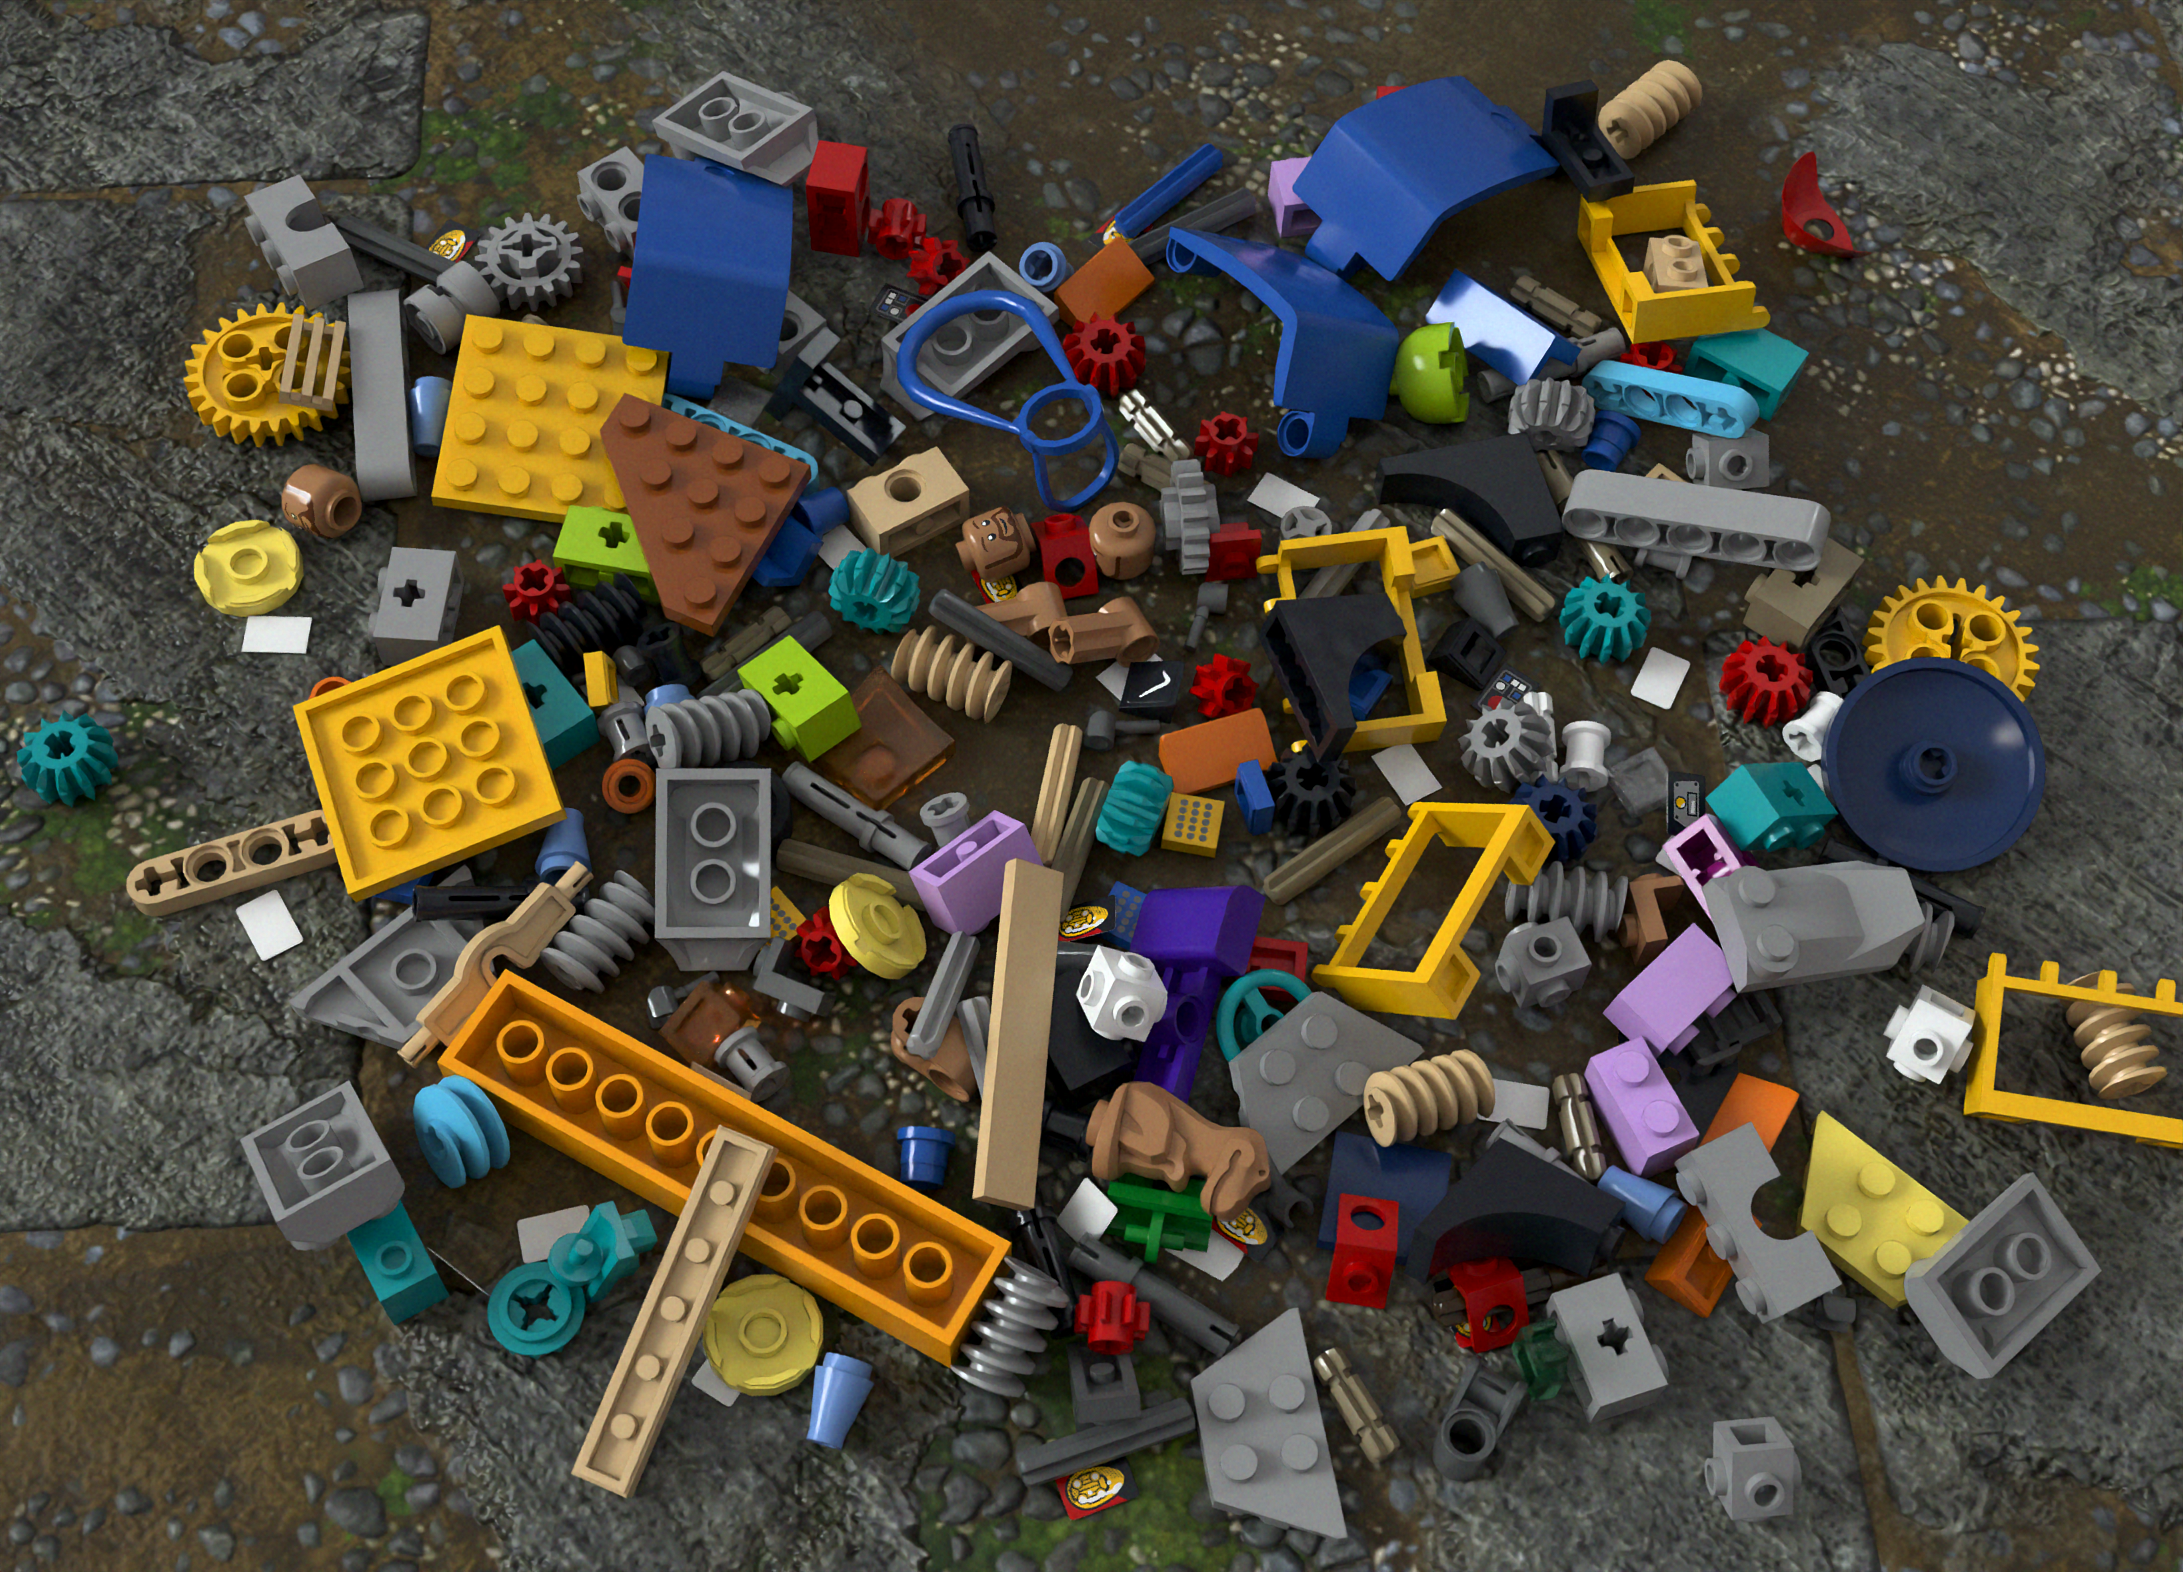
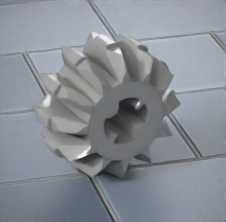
M1548 377L1546 381L1529 379L1526 385L1516 387L1515 394L1511 398L1507 419L1509 423L1508 432L1510 434L1527 432L1530 443L1535 451L1543 449L1573 452L1575 447L1586 445L1588 437L1592 433L1596 413L1594 409L1595 399L1587 394L1586 388L1571 386L1569 380L1560 382L1554 381L1551 377Z
M1502 697L1495 710L1482 704L1483 716L1478 720L1466 719L1467 728L1470 733L1458 738L1460 748L1464 752L1461 760L1465 769L1471 775H1475V779L1483 787L1491 790L1497 786L1501 791L1510 794L1516 781H1519L1521 784L1523 782L1530 784V774L1534 771L1547 772L1546 763L1542 758L1555 752L1553 743L1548 738L1552 732L1546 720L1542 716H1538V713L1530 704L1522 700L1515 705L1511 700Z

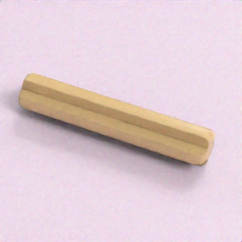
M1063 723L1058 724L1053 731L1031 832V839L1044 867L1051 868L1062 838L1082 744V730L1075 725L1069 726Z

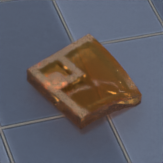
M878 665L851 696L862 727L812 762L862 803L878 812L879 810H885L956 754V740L933 722L899 687L886 669Z

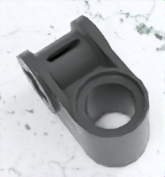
M1474 1354L1450 1401L1452 1405L1433 1442L1431 1453L1437 1470L1446 1478L1455 1481H1468L1476 1477L1484 1468L1501 1433H1505L1529 1382L1520 1379L1515 1383L1482 1365V1357ZM1453 1435L1468 1437L1477 1447V1453L1467 1455L1459 1452L1453 1447L1450 1437Z

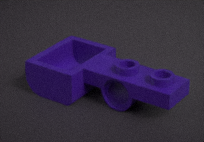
M1237 885L1154 889L1145 897L1129 952L1150 959L1159 977H1163L1162 983L1168 993L1163 1017L1159 1022L1153 1023L1146 1041H1140L1144 1045L1133 1082L1153 1083L1187 1104L1222 976H1245L1266 897L1252 887Z

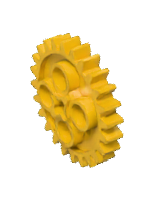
M284 302L278 304L274 313H267L263 303L258 304L256 315L250 317L240 308L237 310L239 321L231 323L225 318H219L222 330L219 333L204 330L202 333L207 345L192 344L191 346L195 359L185 361V367L189 376L183 379L194 412L199 413L204 426L213 424L217 436L222 437L231 431L235 444L242 443L248 435H252L256 447H261L267 436H273L276 444L283 446L285 434L291 432L299 441L304 440V427L309 425L319 432L322 431L320 417L326 416L337 419L339 415L335 403L348 404L350 401L346 389L352 388L351 357L346 336L344 337L332 411L279 403V392L294 313L304 315V322L314 323L315 317L324 318L321 312H318L308 319L305 306L300 305L292 314H288ZM331 323L326 326L335 327V323ZM302 336L292 392H302L311 341L310 337ZM322 340L313 389V395L323 397L332 341Z
M1943 576L1936 578L1931 589L1922 578H1917L1911 591L1901 584L1892 598L1885 596L1877 611L1874 610L1866 626L1868 630L1861 643L1867 647L1863 656L1867 665L1874 666L1871 674L1883 667L1907 659L1920 657L1948 658L1976 666L1993 675L2014 692L2022 703L2027 699L2036 684L2032 680L2039 671L2040 665L2033 662V659L2038 653L2039 647L2026 643L2033 632L2031 627L2015 626L2016 621L2021 615L2019 610L2004 613L2001 610L2005 597L2001 595L1990 602L1985 599V585H1980L1974 593L1968 592L1964 578H1960L1954 588H1948ZM1953 618L1958 621V629L1951 649L1947 642L1953 633Z

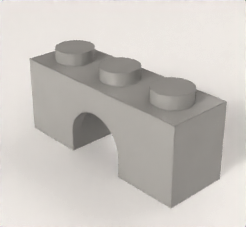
M300 174L244 196L251 216L244 218V221L256 246H261L272 271L277 270L289 296L298 294L308 311L365 288L350 247L333 223L325 224L317 200Z
M1751 1121L1690 1151L1674 1162L1679 1171L1676 1174V1180L1681 1193L1691 1205H1697L1708 1224L1706 1236L1712 1249L1718 1257L1728 1260L1739 1280L1736 1282V1290L1741 1302L1751 1314L1758 1315L1762 1324L1778 1318L1842 1285L1812 1229L1790 1240H1777L1767 1236L1756 1225L1751 1212L1753 1196L1759 1187L1781 1174Z

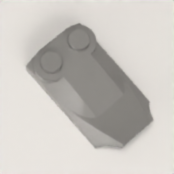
M725 71L716 75L652 120L657 136L670 143L673 154L677 159L694 161V157L710 158L787 187L810 170L819 141L817 118L813 108Z
M990 251L881 339L883 375L880 388L917 421H921L935 412L913 402L897 379L896 355L907 331L928 310L954 296L978 290L1012 291L1036 302L1052 325L1059 320V307ZM982 310L961 315L939 327L922 345L916 359L917 374L926 386L959 400L1020 351H1033L1043 345L1023 318L1008 311Z
M656 768L655 940L670 953L680 971L748 970L755 955L771 939V769Z
M1848 861L1766 871L1756 866H1743L1736 869L1730 876L1710 879L1701 888L1737 994L1890 970L1896 965L1906 947L1925 929L1926 925L1907 870L1900 867L1881 866L1862 861Z
M350 1081L339 1085L240 1139L278 1227L286 1240L290 1241L291 1245L298 1250H324L335 1244L343 1234L368 1220L379 1219L388 1215L397 1207L399 1199L405 1190V1184Z
M2032 1172L2023 1174L1933 1256L1922 1258L1912 1263L1905 1273L1903 1285L1905 1297L1910 1307L1945 1357L1952 1364L1961 1367L1976 1379L1993 1378L2102 1270L2039 1179Z

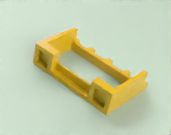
M1694 180L1636 186L1631 194L1587 203L1581 194L1577 235L1633 344L1758 329L1765 327L1770 322V314L1764 306L1753 307L1756 295L1755 284L1749 281L1734 282L1731 275L1735 274L1740 268V262L1737 257L1731 253L1718 254L1716 248L1720 247L1725 240L1721 229L1718 227H1703V224L1710 220L1711 212L1705 204H1695L1697 184ZM1682 227L1691 241H1699L1704 267L1715 286L1654 294L1643 271L1629 272L1612 240V236Z
M1406 526L1281 540L1277 554L1262 556L1255 561L1258 573H1277L1282 598L1270 599L1264 603L1266 616L1269 615L1277 600L1296 599L1291 571L1378 560L1380 562L1385 591L1397 614L1401 617L1407 632V636L1398 649L1411 715L1356 722L1358 727L1342 753L1438 741L1447 722L1437 671L1426 672L1412 608L1409 590L1416 572ZM1283 699L1284 712L1294 714L1288 699ZM1308 741L1294 742L1291 744V750L1301 755L1302 747Z
M1413 802L1407 812L1408 817L1413 821L1403 840H1390L1385 849L1386 855L1391 858L1389 864L1378 882H1366L1362 887L1360 896L1366 901L1352 925L1339 926L1334 938L1341 945L1329 965L1317 964L1311 973L1312 980L1320 986L1335 988L1346 1003L1355 1010L1456 1020L1481 975L1459 946L1501 871L1505 872L1513 884L1532 885L1555 843L1529 805ZM1435 833L1439 835L1446 846L1486 848L1415 972L1356 967Z
M1993 952L1989 958L1987 977L1977 980L1974 1006L1976 1013L1971 1035V1042L1974 1045L1969 1054L1963 1115L2015 1124L2035 1121L2136 1137V1143L2183 1150V1120L1994 1090L2004 991L2183 1018V1003L2175 1002V981L2159 979L2154 999L2116 993L2117 973L2111 970H2101L2097 990L2058 984L2059 964L2053 961L2045 960L2042 963L2039 981L2005 975L2007 965L2006 954Z

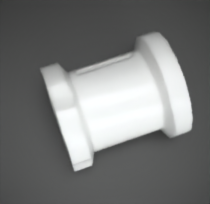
M1827 691L1819 692L1811 699L1810 709L1800 719L1790 721L1784 726L1782 732L1784 741L1797 756L1810 762L1821 759L1826 729L1836 708L1843 699Z
M1575 721L1566 725L1562 732V741L1567 746L1566 764L1560 767L1559 779L1566 775L1567 787L1572 790L1585 787L1586 792H1591L1606 786L1608 771L1603 767L1604 749L1611 742L1610 730L1603 724L1593 721Z

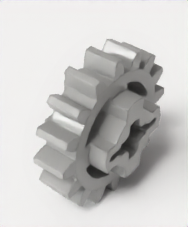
M530 213L524 214L523 222L515 223L512 218L507 217L505 218V229L500 230L492 226L488 229L491 241L479 240L478 248L480 255L475 256L477 271L487 281L498 302L508 297L510 307L513 310H516L522 302H528L531 311H537L539 301L546 300L550 306L554 307L557 305L555 297L557 294L561 293L571 297L573 295L571 282L582 283L584 280L581 268L586 267V261L578 233H570L568 223L565 221L553 226L549 214H545L539 222L533 221Z
M1197 459L1172 461L1170 466V487L1161 488L1162 497L1159 500L1165 550L1176 549V560L1182 575L1207 573V569H1209L1208 557H1210L1208 539H1210V534L1220 533V518L1217 509L1215 485L1204 484L1200 461Z

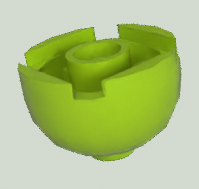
M1453 321L1431 324L1416 329L1405 337L1397 350L1389 393L1391 396L1399 395L1404 410L1414 419L1425 423L1466 422L1469 415L1470 392L1459 395V392L1463 391V377L1469 376L1466 352L1459 327H1454L1455 322Z

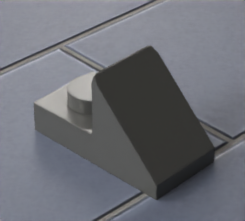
M1088 1341L1066 1343L1076 1433L1098 1425L1112 1426L1121 1423L1125 1419L1141 1417L1140 1393L1130 1353L1106 1355L1090 1350L1088 1348Z

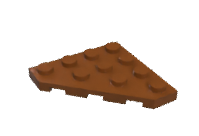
M624 393L600 429V435L605 453L615 474L624 505L634 526L647 568L657 589L662 609L667 619L714 637L810 481L811 466Z

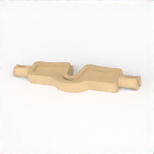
M575 861L574 865L554 886L545 882L540 883L505 921L490 925L476 934L461 952L455 966L454 976L417 1014L416 1020L423 1027L418 1030L401 1050H398V1055L416 1069L439 1042L449 1046L497 981L496 976L490 970L492 959L502 954L507 960L513 962L515 966L521 969L531 967L540 956V952L547 947L555 934L575 914L576 908L570 901L594 878L593 874L587 871L588 869L580 862Z

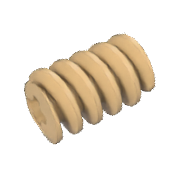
M1661 61L1601 108L1598 117L1599 128L1620 157L1624 159L1634 158L1641 152V149H1646L1653 143L1654 139L1661 137L1678 120L1686 117L1690 110H1694L1700 105L1703 97L1702 87L1697 77L1686 66L1676 61Z
M928 626L921 636L916 634L915 628L909 630L903 637L895 654L891 668V679L898 684L909 682L910 689L917 693L927 690L929 698L936 702L946 699L947 706L955 711L965 707L967 716L974 720L984 716L985 724L989 723L996 716L1007 695L1013 663L1006 660L997 671L992 670L994 654L989 651L984 653L978 662L973 661L975 645L970 642L957 654L954 652L956 644L955 635L948 634L938 645L935 643L938 630L936 626Z
M2101 971L2087 974L2066 985L2097 990ZM2117 984L2116 993L2135 994L2136 989L2133 984ZM2059 999L2065 1008H2069L2066 1012L2067 1023L2076 1029L2073 1037L2074 1042L2079 1048L2084 1049L2081 1053V1061L2087 1069L2092 1070L2089 1074V1082L2095 1090L2100 1091L2097 1095L2100 1099H2119L2143 1092L2167 1076L2168 1072L2163 1066H2146L2147 1062L2159 1055L2158 1047L2154 1045H2138V1042L2150 1036L2152 1032L2150 1026L2146 1024H2130L2131 1021L2141 1016L2143 1012Z
M1467 1049L1454 1051L1450 1056L1447 1054L1435 1056L1430 1061L1413 1062L1410 1067L1404 1065L1395 1067L1390 1072L1380 1071L1373 1073L1367 1080L1364 1089L1366 1121L1375 1141L1382 1147L1392 1146L1397 1137L1402 1141H1410L1414 1139L1417 1132L1422 1136L1434 1134L1437 1126L1442 1130H1449L1454 1128L1457 1121L1462 1125L1473 1123L1477 1118V1112L1479 1115L1489 1118L1495 1106V1087L1491 1073L1476 1053Z

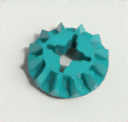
M532 1262L511 1270L497 1283L489 1298L487 1317L495 1339L512 1355L517 1353L537 1360L541 1355L553 1351L562 1352L565 1344L574 1335L580 1334L581 1323L587 1307L581 1286L572 1287L562 1284L551 1273L548 1262ZM549 1295L547 1307L550 1313L554 1315L556 1321L538 1318L533 1325H529L527 1328L526 1325L529 1317L517 1301L525 1305L527 1303L538 1305L543 1298L546 1299Z

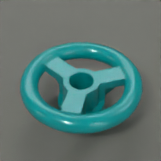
M1278 969L1255 970L1236 980L1224 994L1216 1018L1217 1039L1226 1060L1230 1062L1242 1052L1237 1044L1235 1035L1240 1044L1246 1048L1263 1034L1261 1022L1264 1017L1269 1021L1271 1027L1284 1016L1280 1011L1266 1003L1257 989L1258 987L1276 986L1293 995L1299 1003L1312 993L1310 988L1296 976ZM1242 1000L1246 1007L1237 1015L1233 1029L1234 1015Z

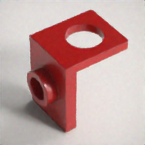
M1057 514L1045 518L1044 521L1030 523L1031 534L1041 550L1044 581L1058 585L1063 599L1097 594L1099 587L1095 557L1090 546L1089 528L1082 517L1072 514ZM1069 557L1081 560L1084 564L1085 572L1083 578L1078 583L1063 585L1057 581L1055 570L1060 561Z
M1247 522L1220 524V533L1210 534V539H1208L1210 557H1208L1209 569H1207V573H1204L1205 582L1257 577L1255 561L1260 557L1262 544L1261 530H1249Z
M1345 1193L1340 1194L1336 1243L1326 1288L1327 1301L1378 1309L1385 1308L1397 1255L1399 1203L1397 1201ZM1357 1212H1371L1379 1216L1385 1225L1378 1230H1365L1355 1225L1351 1220V1216Z
M1507 1256L1472 1259L1455 1264L1444 1270L1465 1299L1471 1344L1475 1353L1478 1354L1531 1337L1524 1279ZM1508 1305L1513 1308L1512 1321L1506 1328L1497 1332H1490L1484 1329V1317L1493 1307Z

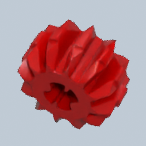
M1094 312L1092 317H1090V324L1076 320L1072 328V334H1066V338L1063 340L1064 352L1078 382L1085 386L1091 384L1098 393L1100 390H1106L1113 399L1118 394L1119 387L1131 391L1136 384V378L1142 376V373L1145 371L1146 358H1144L1146 343L1144 336L1136 335L1134 321L1120 325L1116 312L1109 320H1102Z
M1766 635L1758 640L1756 645L1744 640L1737 647L1735 653H1731L1730 656L1726 657L1722 666L1723 673L1719 682V693L1728 696L1726 701L1727 711L1742 710L1744 712V724L1751 721L1754 717L1759 718L1765 729L1773 725L1776 719L1784 724L1794 719L1797 711L1805 708L1811 696L1809 692L1813 681V671L1803 667L1805 664V653L1790 654L1788 652L1787 640L1778 645V647L1772 646Z

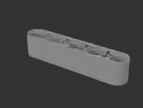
M390 289L348 294L356 470L363 502L417 496L416 456L413 451L414 438L408 392L411 390L407 319L403 308L401 290Z
M1585 470L1575 476L1561 521L1563 527L1570 534L1585 540L1790 571H1809L1820 564L1831 516L1829 511L1821 504L1805 499L1602 470Z

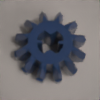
M1542 774L1536 779L1534 786L1523 782L1517 788L1514 798L1508 801L1507 804L1529 805L1554 839L1555 843L1546 859H1550L1552 862H1562L1563 866H1565L1568 858L1578 862L1584 857L1588 848L1587 845L1593 843L1597 835L1598 828H1596L1597 824L1594 823L1598 814L1597 805L1584 802L1587 796L1585 787L1573 791L1568 789L1566 775L1559 779L1556 785H1552Z

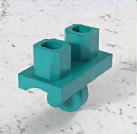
M614 1201L596 1205L579 1233H568L554 1243L548 1256L549 1269L553 1276L562 1284L572 1287L586 1285L584 1295L588 1304L604 1300L618 1279L635 1274L640 1267L639 1253L652 1250L657 1243V1236L645 1209L619 1216Z

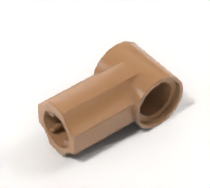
M1037 582L1021 589L1014 599L975 606V608L1047 652L1050 651L1048 630L1054 618L1068 617L1060 588L1052 582ZM965 636L966 643L970 642L975 645L974 656L989 651Z
M1131 597L1116 598L1106 603L1097 613L1054 618L1048 630L1050 636L1049 650L1057 663L1066 662L1074 664L1115 658L1120 666L1129 668L1131 662L1147 661L1155 654L1160 645L1159 637L1135 600Z

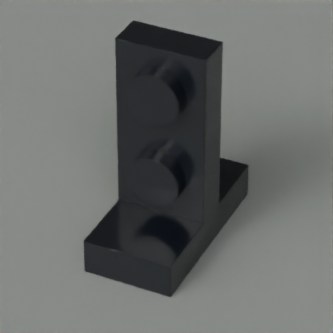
M1591 79L1546 89L1541 147L1560 163L1554 174L1544 178L1547 180L1568 175L1587 203L1606 201L1613 197L1633 193L1635 182L1633 173L1595 123L1599 89Z
M824 327L796 356L764 410L778 422H781L798 405L873 467L900 437L906 426L827 362L841 339L827 327Z

